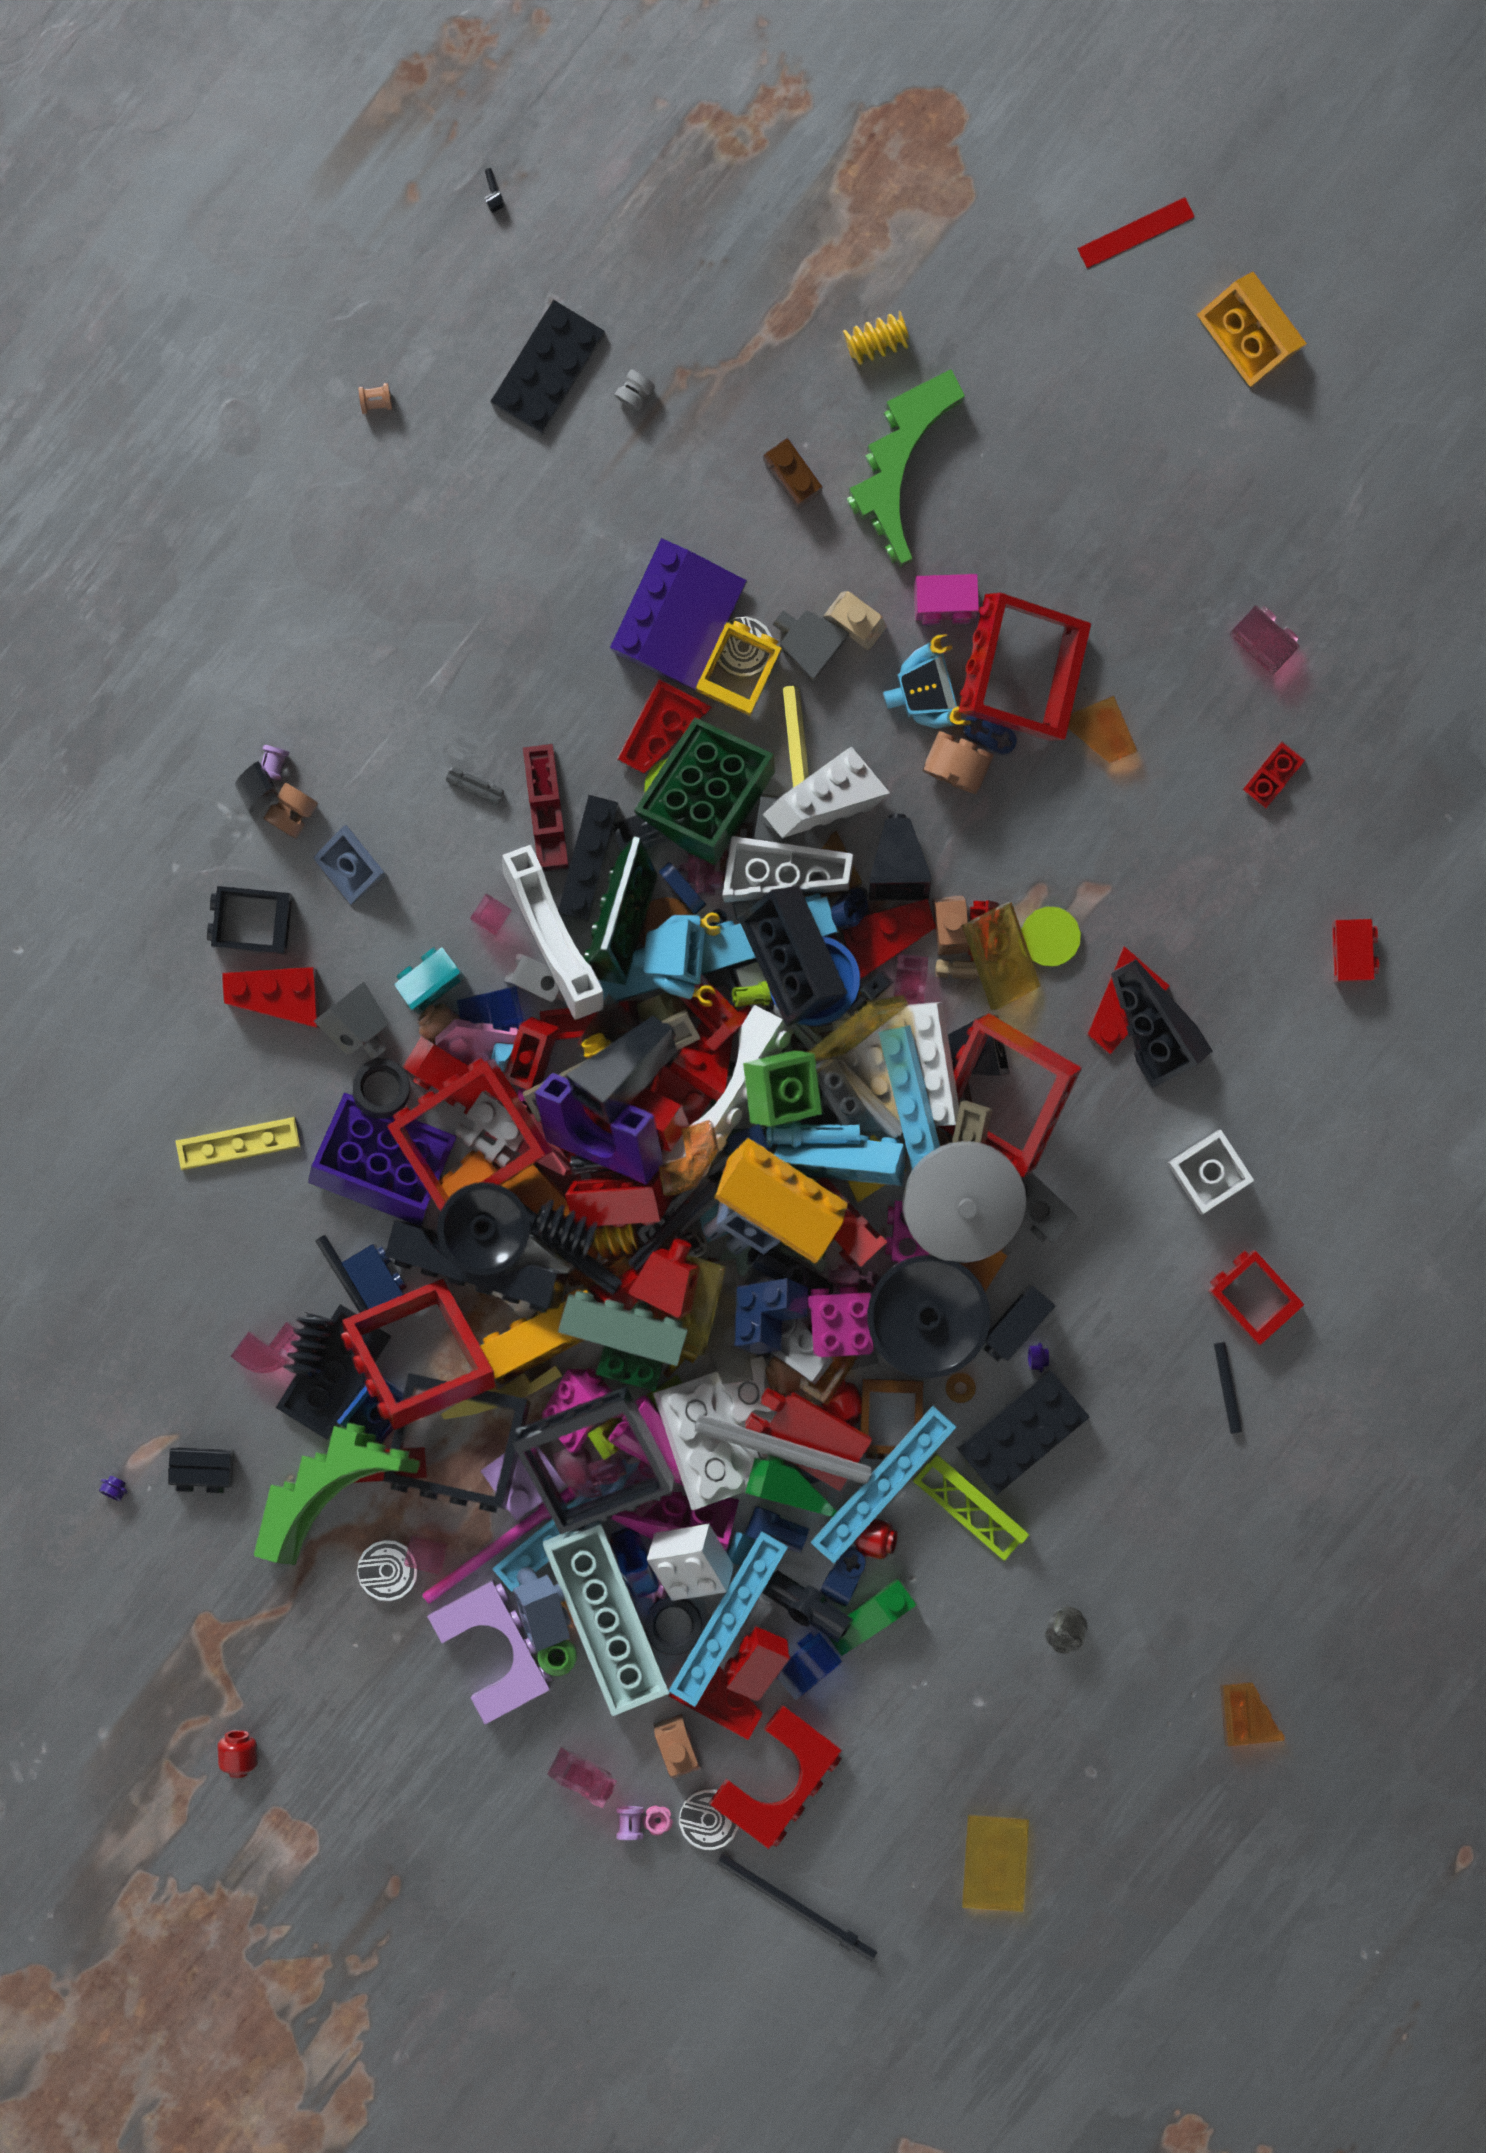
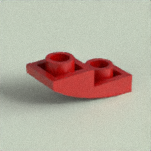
M1281 741L1242 790L1263 807L1267 808L1305 759Z

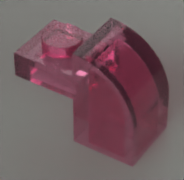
M898 953L892 1006L924 1004L928 957Z
M290 1321L286 1322L270 1344L250 1331L230 1357L248 1370L256 1373L277 1371L289 1363L290 1359L281 1352L283 1349L288 1352L293 1347L290 1345V1341H296L299 1338L293 1333V1330L299 1328Z
M581 1446L576 1453H571L565 1449L552 1454L557 1472L562 1481L575 1493L583 1497H601L602 1492L599 1485L615 1483L619 1480V1477L627 1474L624 1463L615 1454L605 1460L601 1459L596 1462H592L590 1452L584 1446Z
M562 1747L547 1773L560 1785L580 1793L591 1803L601 1808L604 1807L607 1799L612 1795L613 1788L617 1782L611 1776L612 1773L603 1767Z

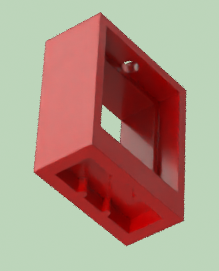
M1244 1250L1232 1261L1235 1266L1227 1274L1222 1270L1209 1282L1212 1287L1208 1292L1251 1340L1260 1346L1305 1304L1256 1250H1252L1250 1253ZM1253 1263L1262 1270L1288 1299L1256 1329L1222 1293L1229 1284Z

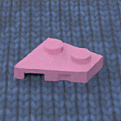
M455 1019L435 1037L436 1046L469 1066L480 1058L484 1062L490 1060L495 1043L514 1044L518 1029L510 1027L509 1031L495 1030L492 1024H474L470 1021Z

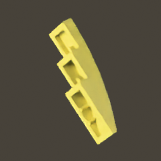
M556 1365L531 1382L524 1372L499 1389L495 1383V1388L488 1391L523 1398L563 1376V1373ZM464 1400L446 1410L441 1416L443 1419L474 1415L498 1407Z

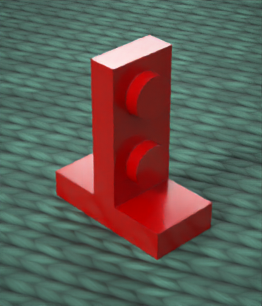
M701 974L700 984L695 985V988L699 989L704 985L711 986L715 990V994L705 992L701 998L712 1001L713 1005L705 1007L699 1003L696 997L691 999L679 998L714 1033L705 1043L715 1051L738 1033L752 1008L747 1005L738 1012Z

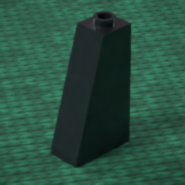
M651 1016L566 1074L573 1098L608 1124L614 1122L624 1108L638 1096L677 1053L674 1040L676 1034L673 1028L668 1023H662L654 1016Z

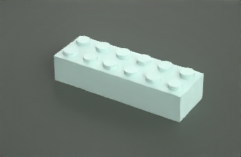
M595 1521L587 1524L580 1531L574 1529L543 1541L545 1552L563 1592L566 1604L612 1717L669 1694L601 1522Z

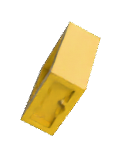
M734 621L732 625L726 622L698 681L696 692L751 717L782 648L777 646L779 641L766 634L758 637L749 633L751 628L743 623ZM730 636L770 654L750 699L709 681Z

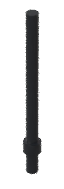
M723 1853L718 1859L717 1865L831 1936L845 1950H853L870 1962L875 1958L877 1951L858 1940V1935L852 1931H844Z

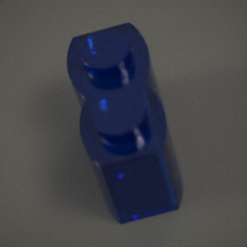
M516 986L456 1000L461 1020L470 1021L474 1024H492L493 1029H502V1031H509L510 1027L519 1029V1024L525 1022Z
M628 1527L612 1533L610 1537L611 1547L618 1559L619 1570L632 1595L636 1599H640L658 1591V1578L647 1561L649 1553L639 1533Z
M809 1632L796 1643L799 1648L791 1655L789 1654L790 1659L777 1675V1679L795 1701L843 1662L819 1632L815 1635Z

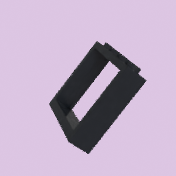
M408 1373L402 1401L415 1396L417 1389L427 1391L448 1381ZM485 1391L466 1400L515 1411L495 1496L397 1475V1470L385 1471L383 1481L391 1484V1490L408 1493V1489L412 1488L420 1490L419 1496L437 1500L438 1495L450 1497L449 1503L467 1507L469 1501L480 1504L479 1510L497 1513V1508L506 1510L519 1456L512 1443L516 1429L526 1426L531 1402L520 1397ZM408 1425L394 1431L391 1448L403 1449Z
M627 1386L518 1428L515 1431L512 1444L560 1534L574 1529L580 1531L587 1524L595 1521L604 1522L616 1513L624 1510L633 1511L640 1507L642 1503L650 1500H661V1496L672 1492L674 1476ZM624 1413L656 1476L568 1509L535 1447Z

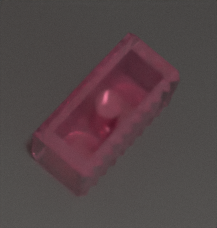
M1255 605L1229 633V636L1256 659L1261 666L1269 671L1271 675H1274L1300 647L1296 642L1299 638L1288 627L1282 629L1274 622L1276 616L1267 607L1263 606L1260 609Z

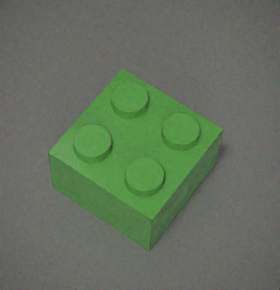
M794 1050L743 1063L750 1123L771 1127L822 1114L815 1055L813 1053Z

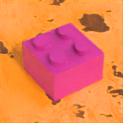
M977 574L916 576L914 583L915 621H922V625L930 626L939 625L940 620H952V624H969L970 619H976L979 611Z

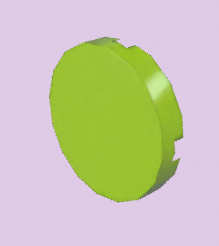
M1046 906L1035 910L1026 918L1021 928L1020 941L1024 953L1031 961L1041 966L1055 967L1066 963L1075 955L1080 945L1081 932L1077 921L1069 912L1059 907Z

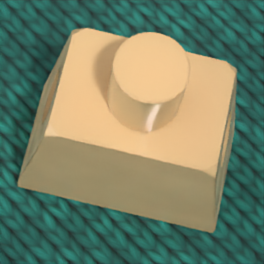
M849 591L841 592L823 616L830 623L847 631L850 638L868 651L887 628L883 617Z

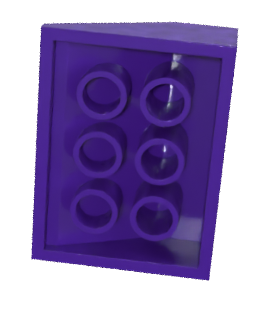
M661 538L611 643L610 649L614 654L696 690L698 681L726 622H729L747 580L688 549Z
M344 1092L311 1165L308 1183L421 1227L433 1199L387 1127L395 1121L393 1116L387 1119H374L365 1115L356 1106L353 1096ZM414 1120L405 1128L439 1181L457 1136Z

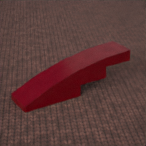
M553 744L523 747L537 859L543 872L568 869Z

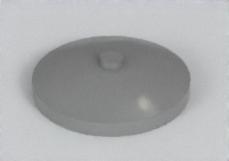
M954 1142L933 1150L914 1167L907 1179L903 1192V1214L913 1238L928 1253L946 1261H956L958 1263L975 1262L997 1253L1015 1236L1025 1214V1188L1014 1165L1000 1151L978 1142Z

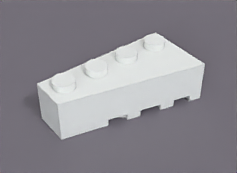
M851 746L781 796L763 815L778 834L784 838L810 830L813 826L820 824L823 826L842 817L846 819L859 812L871 811L890 792Z
M732 836L723 889L724 903L757 900L764 897L772 889L799 886L803 895L849 891L853 854Z

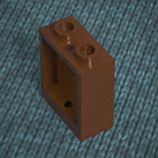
M862 1379L860 1431L866 1435L869 1434L870 1392L915 1394V1426L923 1417L924 1381ZM869 1445L865 1451L866 1459H884V1454H890L896 1446Z

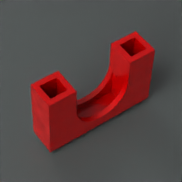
M783 1705L779 1706L763 1729L790 1749L796 1757L799 1766V1778L794 1790L780 1801L765 1803L753 1799L726 1778L708 1802L713 1808L768 1849L772 1845L777 1847L787 1834L784 1828L790 1820L793 1822L798 1820L805 1810L802 1804L809 1795L814 1797L824 1784L820 1779L827 1770L833 1772L842 1759L839 1756L842 1749Z

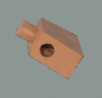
M963 896L933 898L938 956L968 953L969 930L965 898Z
M682 1714L653 1724L655 1737L670 1778L674 1779L702 1769Z

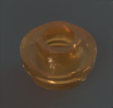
M955 1373L948 1378L945 1390L947 1396L952 1401L965 1403L973 1398L976 1385L973 1378L968 1374ZM958 1382H963L966 1385V1390L962 1394L955 1391V1385Z

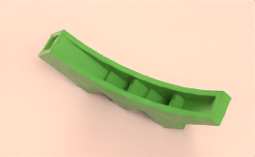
M952 369L886 402L887 411L883 412L890 428L896 427L897 430L868 445L867 451L869 454L865 455L866 461L872 472L877 470L878 474L849 488L850 497L846 499L854 515L859 513L862 520L871 515L875 517L871 520V523L878 536L884 535L888 543L885 546L887 555L892 563L897 561L900 568L912 561L911 553L903 535L899 513L900 486L903 472L913 449L927 429L944 413L964 401L965 395Z
M347 1423L346 1428L334 1426L327 1454L316 1452L315 1457L302 1455L296 1483L284 1481L283 1486L271 1484L254 1556L275 1563L296 1565L303 1541L314 1520L326 1504L342 1489L360 1478L378 1472L397 1470L417 1473L420 1461L408 1458L409 1452L391 1448L390 1452H386V1446L374 1443L376 1436L365 1433L364 1426Z

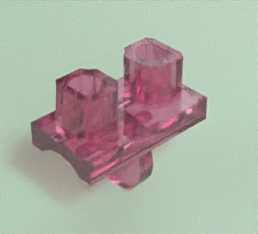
M728 847L726 848L725 852L723 853L719 861L727 860ZM688 853V863L679 864V871L688 872V883H695L696 893L714 896L715 891L724 889L726 872H715V865Z

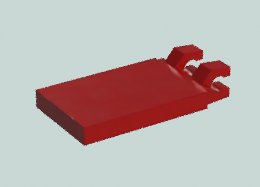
M769 1387L762 1394L761 1403L776 1411L771 1422L752 1412L745 1422L746 1429L857 1463L872 1442L870 1436L793 1392L791 1396L787 1395L784 1397ZM788 1461L838 1491L842 1489L847 1481V1478Z

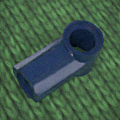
M755 1506L745 1535L757 1539L761 1531L787 1545V1549L801 1553L810 1528L780 1517L781 1515Z

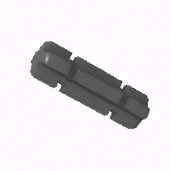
M451 767L446 776L448 783L454 786L460 785L461 789L481 798L486 797L487 801L494 804H499L504 795L502 788L495 785L489 786L488 782L468 773L465 775L462 770Z

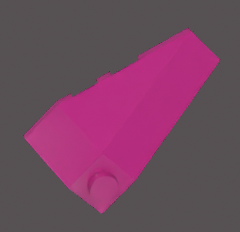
M672 1492L671 1496H661V1500H650L642 1503L637 1509L621 1511L614 1514L610 1519L652 1540L654 1533L709 1524L726 1551L739 1500L729 1497L691 1510L687 1496H682V1492Z

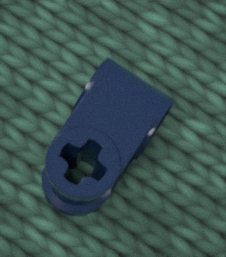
M849 1546L839 1557L820 1589L827 1599L845 1608L856 1590L866 1565L865 1557L856 1550L855 1546ZM853 1555H856L857 1562L860 1565H853L851 1568H848L847 1561L844 1558H851Z

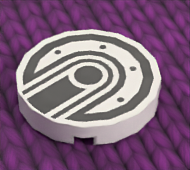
M735 617L728 622L732 625L734 621L743 623L751 628L749 633L761 637L762 634L772 637L768 628L759 620L750 617ZM730 636L718 664L723 670L733 676L740 678L752 677L764 670L770 654Z
M382 1540L373 1543L363 1552L358 1561L357 1576L360 1585L368 1595L378 1600L392 1601L402 1598L412 1589L417 1580L418 1564L415 1555L407 1546L395 1540Z
M704 1788L693 1793L684 1801L680 1810L679 1826L683 1836L691 1845L701 1850H716L726 1846L735 1837L739 1826L708 1803L718 1789Z

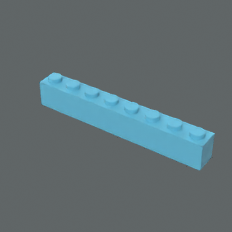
M820 893L805 897L821 935L827 937L839 933L832 920L829 898H821ZM733 920L718 924L716 926L721 928V932L716 936H710L704 932L702 975L756 959L741 924L734 925ZM632 962L626 985L598 980L603 990L605 1004L615 1003L660 989V987L654 984L653 978L644 974L643 968H637L634 962Z

